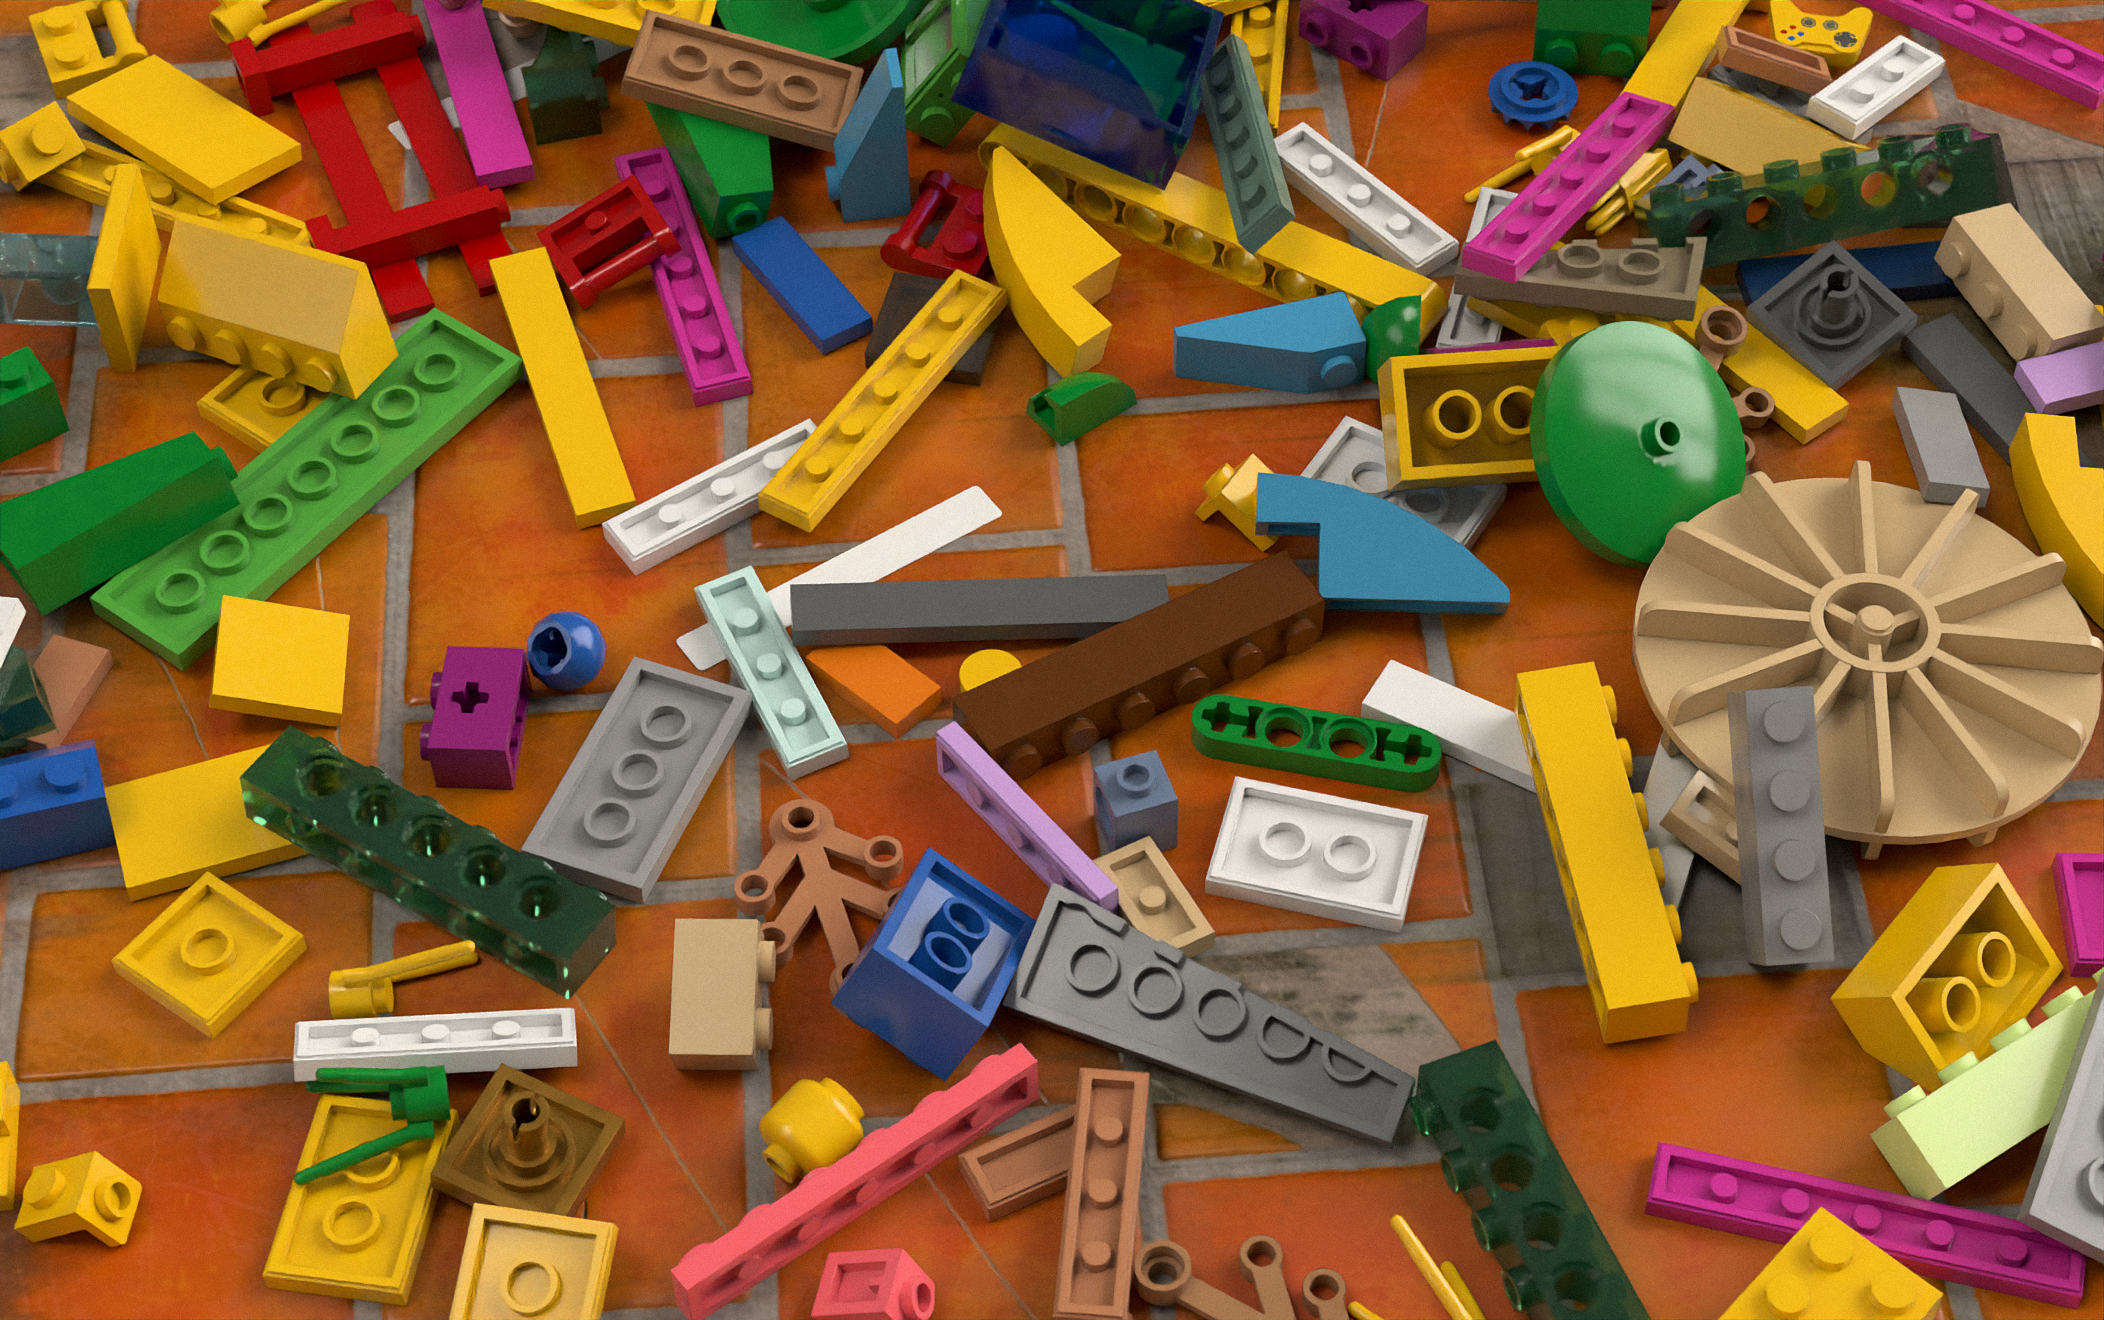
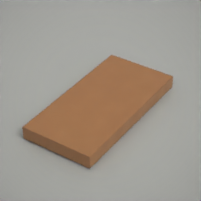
M647 9L622 80L620 94L834 153V140L856 102L864 69Z

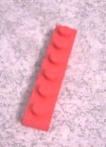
M1021 1042L1002 1055L988 1056L975 1066L968 1077L945 1092L936 1091L929 1094L916 1106L913 1113L888 1129L879 1128L869 1133L858 1144L856 1150L833 1165L818 1167L812 1170L801 1180L798 1187L773 1204H762L752 1209L744 1216L739 1225L713 1243L706 1242L692 1248L684 1255L679 1265L670 1270L677 1307L688 1320L705 1319L1039 1099L1037 1060Z

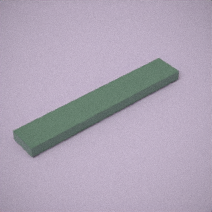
M1233 33L1195 67L1194 71L1237 240L1242 247L1253 255L1296 216L1248 46Z

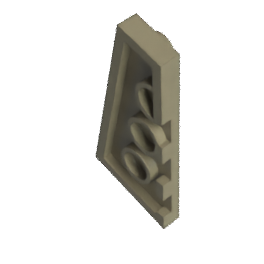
M1686 237L1685 247L1658 248L1657 238H1632L1630 249H1601L1598 247L1596 239L1572 240V243L1563 246L1560 250H1548L1515 284L1462 267V250L1469 243L1463 242L1455 271L1454 294L1468 295L1482 301L1503 299L1529 302L1543 308L1564 306L1590 309L1595 313L1604 315L1624 313L1650 316L1653 319L1665 322L1675 320L1693 321L1704 265L1707 237Z

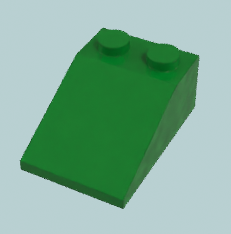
M1537 0L1532 61L1554 65L1566 73L1631 78L1646 55L1652 0Z

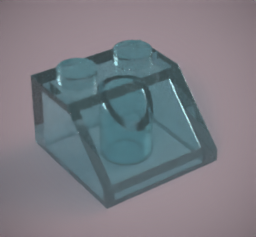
M0 232V323L98 327L87 292V285L99 236Z

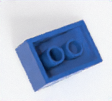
M928 847L851 966L831 1004L846 1013L856 1025L871 1030L903 1052L913 1064L928 1069L946 1081L988 1028L1020 963L1036 920Z

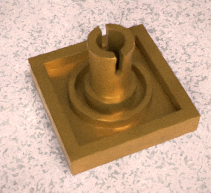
M501 1063L430 1173L431 1187L471 1206L474 1203L574 1217L625 1134V1119Z

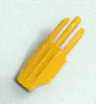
M1657 148L1651 152H1644L1588 210L1589 212L1595 211L1611 198L1605 206L1586 222V229L1588 231L1596 229L1594 235L1600 236L1608 232L1625 215L1629 216L1641 205L1639 200L1673 170L1668 150Z

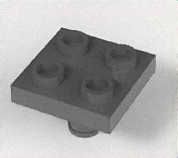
M1834 239L1749 305L1745 315L1747 322L1834 391L1838 390L1914 329L1918 318L1916 313Z

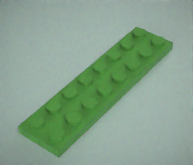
M434 307L394 341L399 356L356 400L335 393L327 397L237 473L238 478L232 480L230 484L240 505L118 573L90 597L95 614L180 670H186L216 643L219 609L223 595L265 601L525 374L522 358Z

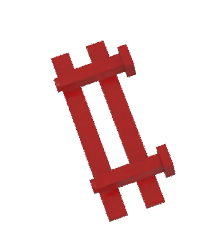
M373 0L348 7L353 25L313 35L308 21H304L268 37L266 40L270 48L257 52L250 37L228 43L238 85L251 114L256 117H262L274 113L271 97L290 92L348 224L333 230L327 214L305 220L310 247L366 263L391 324L427 314L435 307L433 298L414 257L456 245L480 297L497 292L491 275L489 260L513 254L501 229L502 223L511 221L508 203L501 188L490 191L487 184L478 187L474 171L418 56L417 48L427 46V41L422 23L417 14L406 16L404 10L397 12L392 0ZM372 68L375 69L435 200L393 212L334 79Z

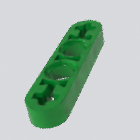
M1214 694L1203 698L1195 705L1192 711L1191 741L1197 751L1212 759L1402 792L1426 790L1436 782L1440 773L1441 744L1436 736L1428 730L1419 727L1222 694ZM1217 722L1228 723L1223 732L1212 730ZM1249 725L1255 726V739L1246 738ZM1276 729H1289L1296 732L1301 740L1295 745L1280 747L1268 741L1266 736ZM1350 739L1361 744L1365 751L1357 757L1344 758L1336 755L1330 746L1336 741ZM1377 747L1385 748L1383 761L1376 760ZM1407 754L1419 756L1416 765L1404 763Z

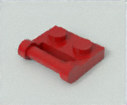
M930 170L919 185L920 196L897 233L890 234L881 247V258L891 268L945 283L956 269L983 280L991 267L984 234V190L956 183L944 171ZM939 207L951 210L950 215L930 248L926 249L917 246Z
M632 174L536 233L583 311L598 302L595 296L664 254L669 259L683 250L635 174ZM648 231L652 233L634 246L582 276L581 272L592 267L607 256Z

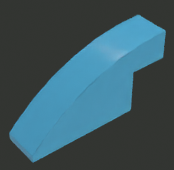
M1258 472L1255 535L1318 537L1317 591L1325 600L1324 610L1505 614L1510 604V590L1463 545L1428 521L1387 500L1348 486L1303 476Z

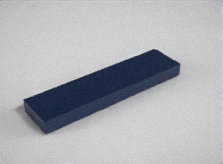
M1942 240L1846 250L1901 301L1962 295L1954 285V281L1943 272L1941 266L1934 260ZM1815 253L1737 261L1735 277L1746 309Z

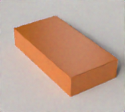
M882 643L819 645L806 656V667L813 678L897 740L942 703L941 686Z

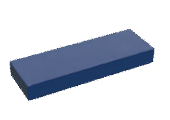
M782 215L732 238L735 255L823 355L873 332L872 316Z

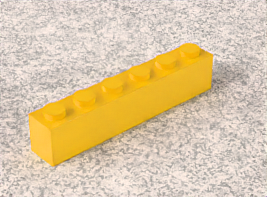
M1594 661L1517 673L1514 712L1604 1044L1684 1032L1687 1026L1689 1005L1697 1003L1699 999L1697 978L1692 963H1681L1676 947L1682 941L1679 915L1674 904L1664 905L1660 891V888L1665 886L1663 861L1657 847L1648 849L1643 832H1647L1649 829L1647 806L1641 792L1632 793L1628 777L1633 775L1632 756L1627 739H1616L1612 724L1617 723V707L1613 689L1610 685L1601 686Z

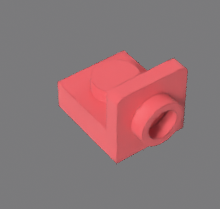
M903 1248L828 1253L811 1317L814 1320H927L934 1309L935 1284Z

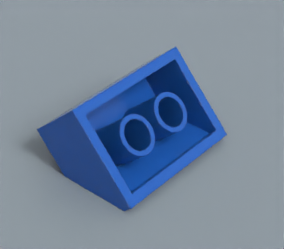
M94 739L0 758V870L117 845Z

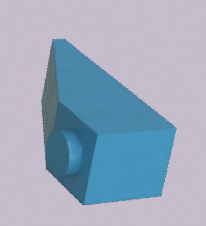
M896 48L884 49L834 140L835 166L825 167L829 201L840 200L843 223L906 216L911 211L904 86Z
M1344 291L1174 327L1173 371L1175 376L1179 378L1310 394L1364 382L1367 340Z

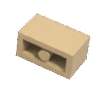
M675 919L669 1056L677 1070H759L760 1050H771L773 1013L772 1008H762L763 982H774L776 952L774 941H764V934L758 919Z

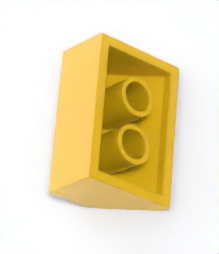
M1696 76L1667 139L1684 147L1680 155L1681 158L1685 159L1691 154L1706 168L1715 162L1734 170L1730 177L1733 182L1759 193L1762 192L1765 185H1768L1784 193L1780 203L1809 216L1813 215L1815 208L1834 211L1872 163L1877 153L1874 149L1853 140L1851 141L1836 132L1783 110L1731 85Z
M1998 863L1943 866L1935 868L1832 995L1830 1000L1866 1053L1933 1093L1944 1086L1936 1074L1972 1051L1979 1062L1996 1053L1989 1040L2021 1019L2026 1018L2064 967Z

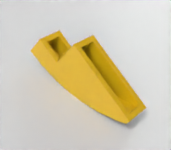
M1001 145L993 150L983 195L984 234L991 266L1000 288L1007 290V304L1021 329L1041 356L1062 378L1087 371L1101 362L1112 324L1091 304L1110 293L1121 254Z
M2025 413L2009 447L2014 485L2025 518L2042 553L2045 555L2054 552L2059 554L2064 560L2067 568L2062 579L2063 585L2088 615L2104 630V469L2080 467L2075 417Z

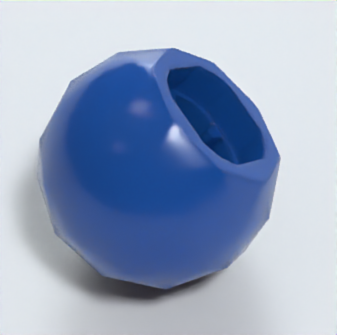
M564 610L549 614L535 623L527 639L526 660L533 676L554 690L571 691L582 688L597 678L605 663L606 642L599 626L579 612Z

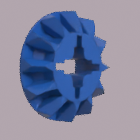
M1522 61L1507 65L1493 75L1488 87V97H1490L1491 112L1503 114L1505 125L1516 122L1524 123L1528 131L1532 125L1540 124L1544 128L1551 130L1555 121L1569 120L1572 108L1577 106L1578 89L1571 76L1562 69L1544 62ZM1541 93H1543L1542 100L1538 98H1533L1534 96H1539ZM1523 97L1528 98V99H1531V100H1530V101L1523 100Z

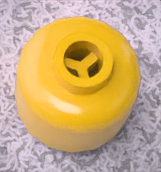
M825 1077L820 1083L810 1079H801L761 1118L759 1124L760 1133L767 1145L761 1156L766 1164L783 1180L792 1183L798 1176L803 1179L812 1170L818 1167H829L856 1150L858 1144L864 1138L863 1128L860 1123L864 1117V1111L854 1097L832 1079Z

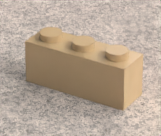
M2010 203L1953 217L1934 260L1941 266L1943 272L1954 281V285L2016 362L2102 341L2104 337L2103 315Z

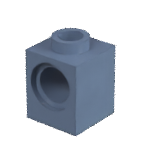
M1156 750L1093 767L1094 816L1110 852L1149 835L1160 852L1177 847L1178 798Z

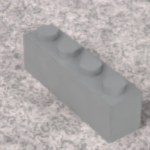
M1813 686L1727 693L1747 962L1771 966L1834 961Z

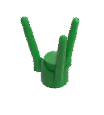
M445 1065L418 1066L403 1069L319 1068L315 1072L317 1080L307 1081L305 1084L308 1092H389L393 1121L407 1119L408 1126L301 1170L294 1175V1182L297 1185H304L409 1142L435 1139L433 1123L451 1121Z

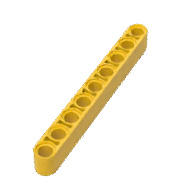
M1014 108L978 146L979 161L987 172L989 171L993 150L1002 145L1075 213L1285 304L1344 291L1361 327L1363 319L1378 305L1398 297L1421 295L1419 347L1448 309V298L1443 289L1429 278L1292 220L1252 255L1238 243L1226 192L1166 167L1162 176V165L1029 109Z

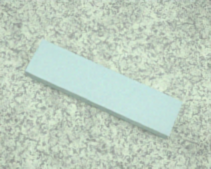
M752 565L695 587L697 603L742 689L751 691L753 711L789 780H795L850 757L847 743L796 647L793 646L789 634Z

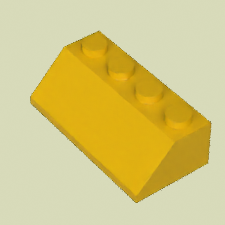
M182 212L175 218L157 303L167 324V333L176 346L187 351H195L219 358L230 364H247L252 366V369L268 373L276 378H285L315 387L323 392H332L355 400L399 356L366 263Z

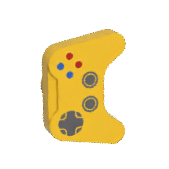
M1771 0L1768 11L1771 40L1823 56L1829 70L1833 67L1847 68L1857 62L1873 19L1871 10L1864 7L1854 8L1840 17H1829L1804 13L1790 0Z

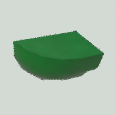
M1421 295L1398 297L1378 305L1363 319L1361 329L1367 340L1364 380L1370 378L1374 383L1378 384L1377 370L1390 357L1419 355Z
M1083 371L1064 377L1029 398L1026 413L1063 447L1136 405L1137 399L1134 389L1116 376Z

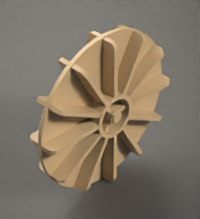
M1855 460L1850 478L1797 479L1773 483L1764 472L1758 471L1745 477L1741 493L1716 503L1696 515L1689 522L1676 523L1667 533L1664 546L1651 563L1642 582L1633 618V645L1631 651L1632 664L1637 670L1643 692L1653 713L1664 729L1661 738V745L1670 757L1683 753L1702 772L1733 795L1734 784L1727 693L1743 690L1813 686L1824 833L1842 839L1860 841L1862 859L1877 860L1883 844L1912 845L1940 843L1967 838L1972 845L1980 847L1994 840L1998 827L2025 815L2043 803L2057 789L2064 787L2090 743L2099 716L2102 696L2101 666L2104 661V645L2099 638L2092 636L2088 623L2076 601L2062 583L2067 568L2064 560L2059 554L2054 552L2040 557L2036 556L2009 533L1975 514L1980 494L1967 488L1955 504L1927 502L1923 499L1921 491L1872 481L1870 462Z

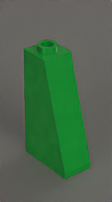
M645 101L710 238L739 235L765 223L774 191L768 135Z
M193 431L0 503V563L43 617L240 505L230 484L232 480L238 478L237 472L229 457L219 445L210 449Z

